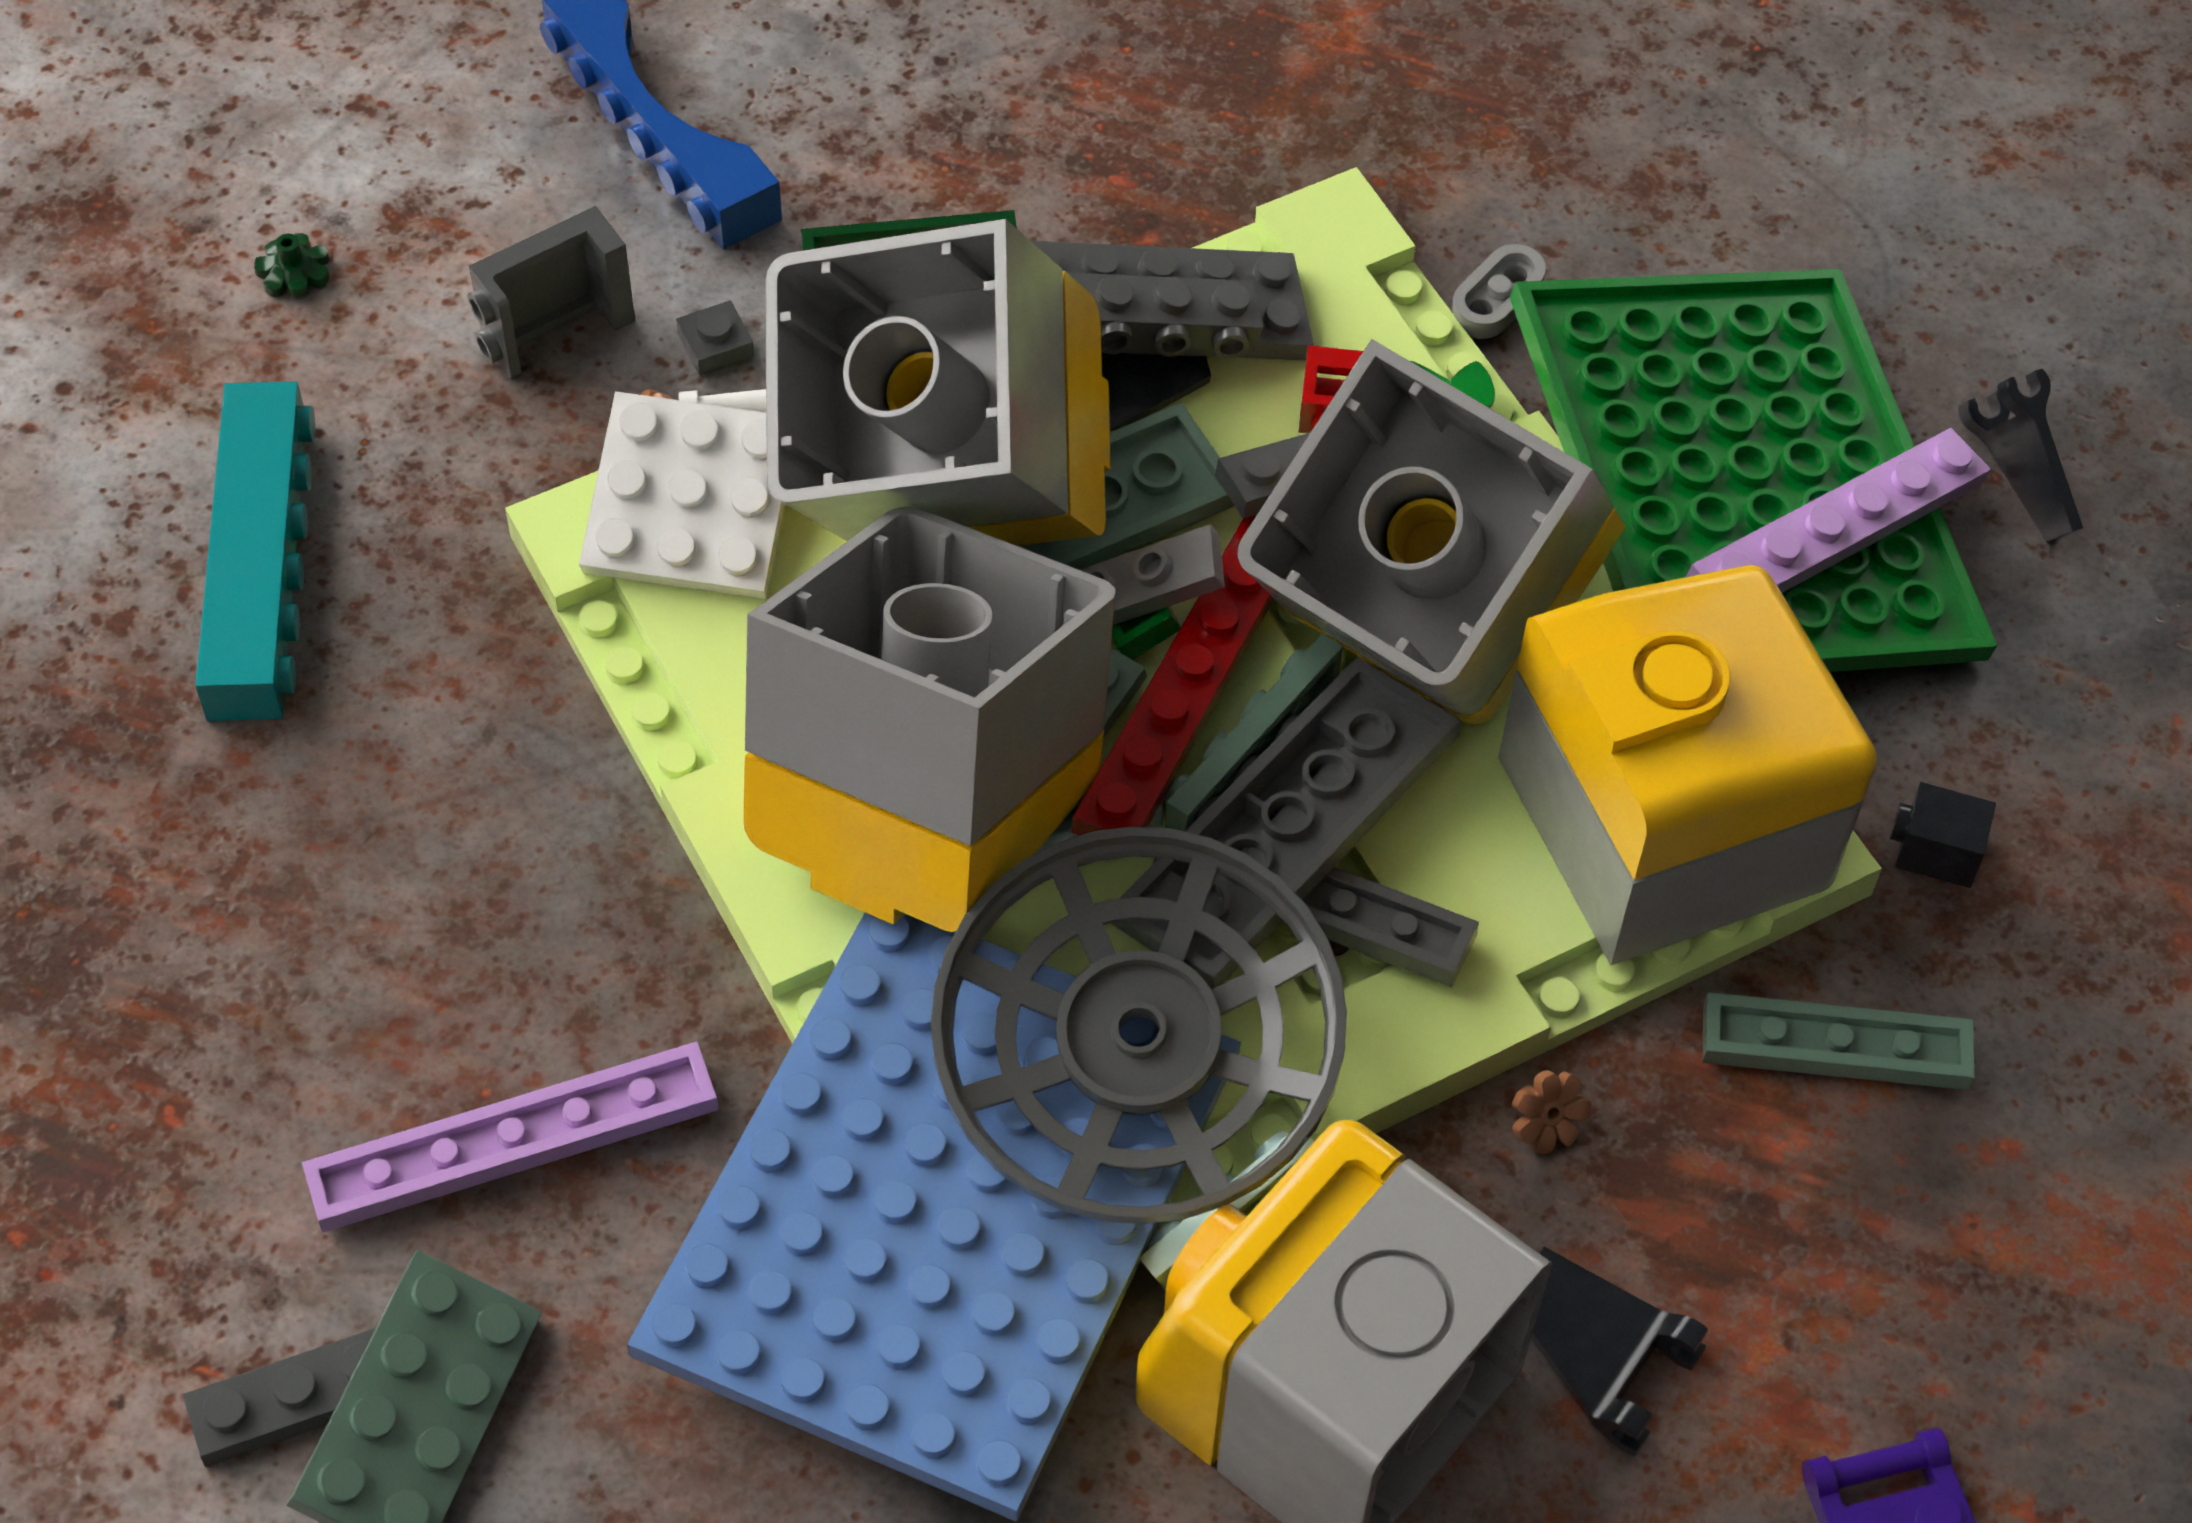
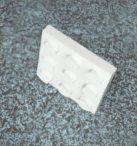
M615 391L579 562L582 573L767 599L785 504L774 498L767 486L766 412Z

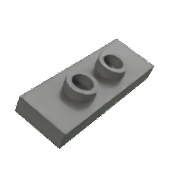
M1210 524L1080 569L1083 572L1104 579L1114 586L1116 593L1113 625L1225 587L1220 535Z

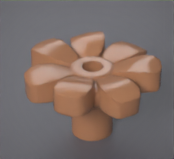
M1550 1070L1538 1073L1534 1078V1086L1528 1085L1523 1087L1516 1093L1513 1099L1512 1106L1514 1109L1524 1114L1512 1126L1514 1136L1524 1144H1529L1530 1149L1539 1154H1548L1553 1151L1556 1140L1566 1147H1570L1579 1135V1129L1572 1121L1587 1120L1591 1114V1101L1582 1095H1578L1581 1090V1081L1566 1071H1563L1558 1076Z

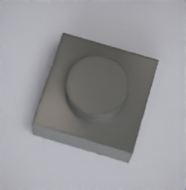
M731 300L676 318L678 335L699 376L754 357L753 341Z

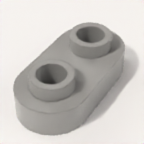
M1509 244L1496 249L1456 289L1451 312L1470 337L1477 339L1495 337L1502 333L1517 318L1510 300L1515 283L1510 280L1518 282L1544 281L1546 263L1543 257L1536 250L1525 245Z

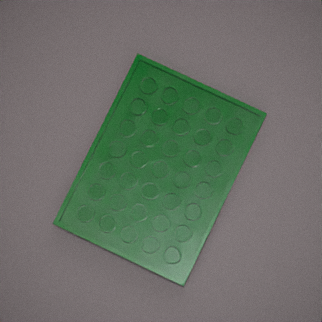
M1841 269L1520 281L1515 283L1510 295L1514 312L1563 450L1566 454L1594 470L1626 527L1603 562L1613 592L1684 578L1691 565L1914 447ZM1940 508L1782 593L1829 672L1988 661L1997 648L1996 641Z

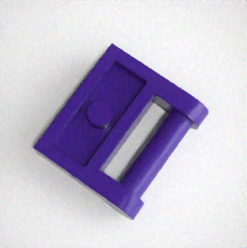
M1937 1427L1915 1433L1914 1441L1835 1461H1830L1828 1457L1821 1456L1805 1460L1802 1463L1804 1484L1819 1523H1976L1951 1464V1452L1947 1439L1941 1429ZM1917 1469H1922L1928 1484L1927 1486L1845 1507L1839 1494V1489Z

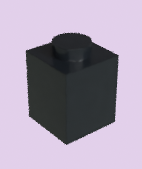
M1920 782L1912 805L1900 802L1889 838L1890 840L1901 842L1895 867L1971 888L1985 855L1996 802Z

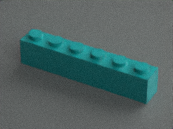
M298 381L224 383L195 683L206 721L283 719L285 694H294L295 661L293 656H288L289 642L299 641L300 616L297 604H292L293 591L302 590L304 585L303 558L301 553H296L297 540H306L308 535L307 509L305 503H300L301 491H310L312 484L311 460L309 454H304L305 442H314L316 432L313 406L303 405Z

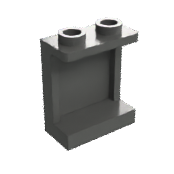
M596 206L469 265L473 291L467 294L471 310L480 325V330L474 333L476 343L485 360L489 364L498 362L510 379L522 374L518 346L596 308L599 309L615 331L635 321L626 244Z

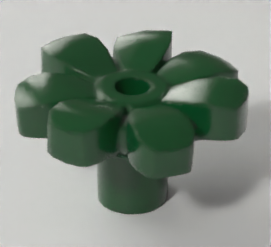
M303 233L280 235L276 240L270 241L265 245L266 256L255 258V274L260 279H264L263 286L265 292L275 298L283 295L287 287L292 297L307 295L309 293L307 282L314 287L321 288L330 279L329 270L324 266L330 261L327 249L323 245L311 247L308 235Z

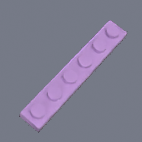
M1949 428L1691 565L1686 577L1744 565H1755L1765 569L1783 593L1982 485L1991 468L1952 428Z
M696 1041L302 1162L317 1219L321 1231L324 1233L719 1109L717 1096L698 1042Z

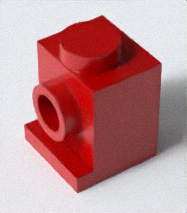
M1308 345L1298 433H1310L1344 382V380L1317 377V373L1348 376L1363 351Z

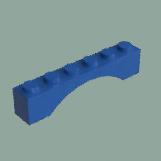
M542 0L545 21L540 23V31L550 51L554 54L560 52L564 56L579 86L583 89L589 87L593 91L607 120L611 124L619 123L626 131L636 155L641 160L648 158L655 166L665 190L671 196L679 195L687 205L690 217L700 232L705 233L708 231L724 250L782 221L780 182L749 145L721 139L690 126L668 112L647 91L635 73L630 60L633 38L629 4L626 0Z

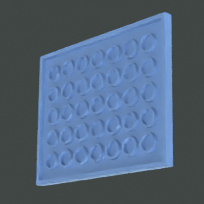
M864 913L628 1341V1353L630 1357L1017 1522L1139 1267L1140 1258L1146 1252L1159 1222L1149 1224L1104 1222L1065 1212L1026 1194L993 1169L968 1141L951 1112L934 1060L931 1033L934 985L946 948L955 932L944 931L907 914L893 925L868 913ZM981 940L974 953L1012 971L1021 956L984 940ZM1043 964L1032 980L1065 994L1077 977ZM964 979L962 980L956 1000L953 1030L957 1069L963 1086L1002 1074L998 1064L995 1040L997 1007L1001 997ZM1022 1006L1018 1014L1016 1033L1018 1059L1021 1068L1059 1054L1056 1032L1057 1021ZM1138 1017L1127 1021L1122 1026L1119 1034L1129 1045L1142 1047L1156 1039L1159 1029L1151 1020ZM1222 1035L1221 1049L1240 1054L1241 1042ZM1210 1076L1203 1087L1187 1100L1202 1132L1227 1082L1226 1080ZM1071 1080L1034 1093L1040 1104L1054 1119L1080 1136L1083 1135L1096 1103L1086 1097ZM1014 1100L975 1112L985 1131L1009 1158L1037 1179L1058 1188L1073 1155L1060 1149L1041 1135L1023 1116ZM1160 1112L1145 1115L1123 1113L1109 1146L1120 1149L1146 1150L1168 1147L1176 1143ZM1185 1162L1173 1167L1151 1170L1114 1169L1100 1165L1085 1199L1105 1204L1129 1206L1167 1204L1187 1164Z

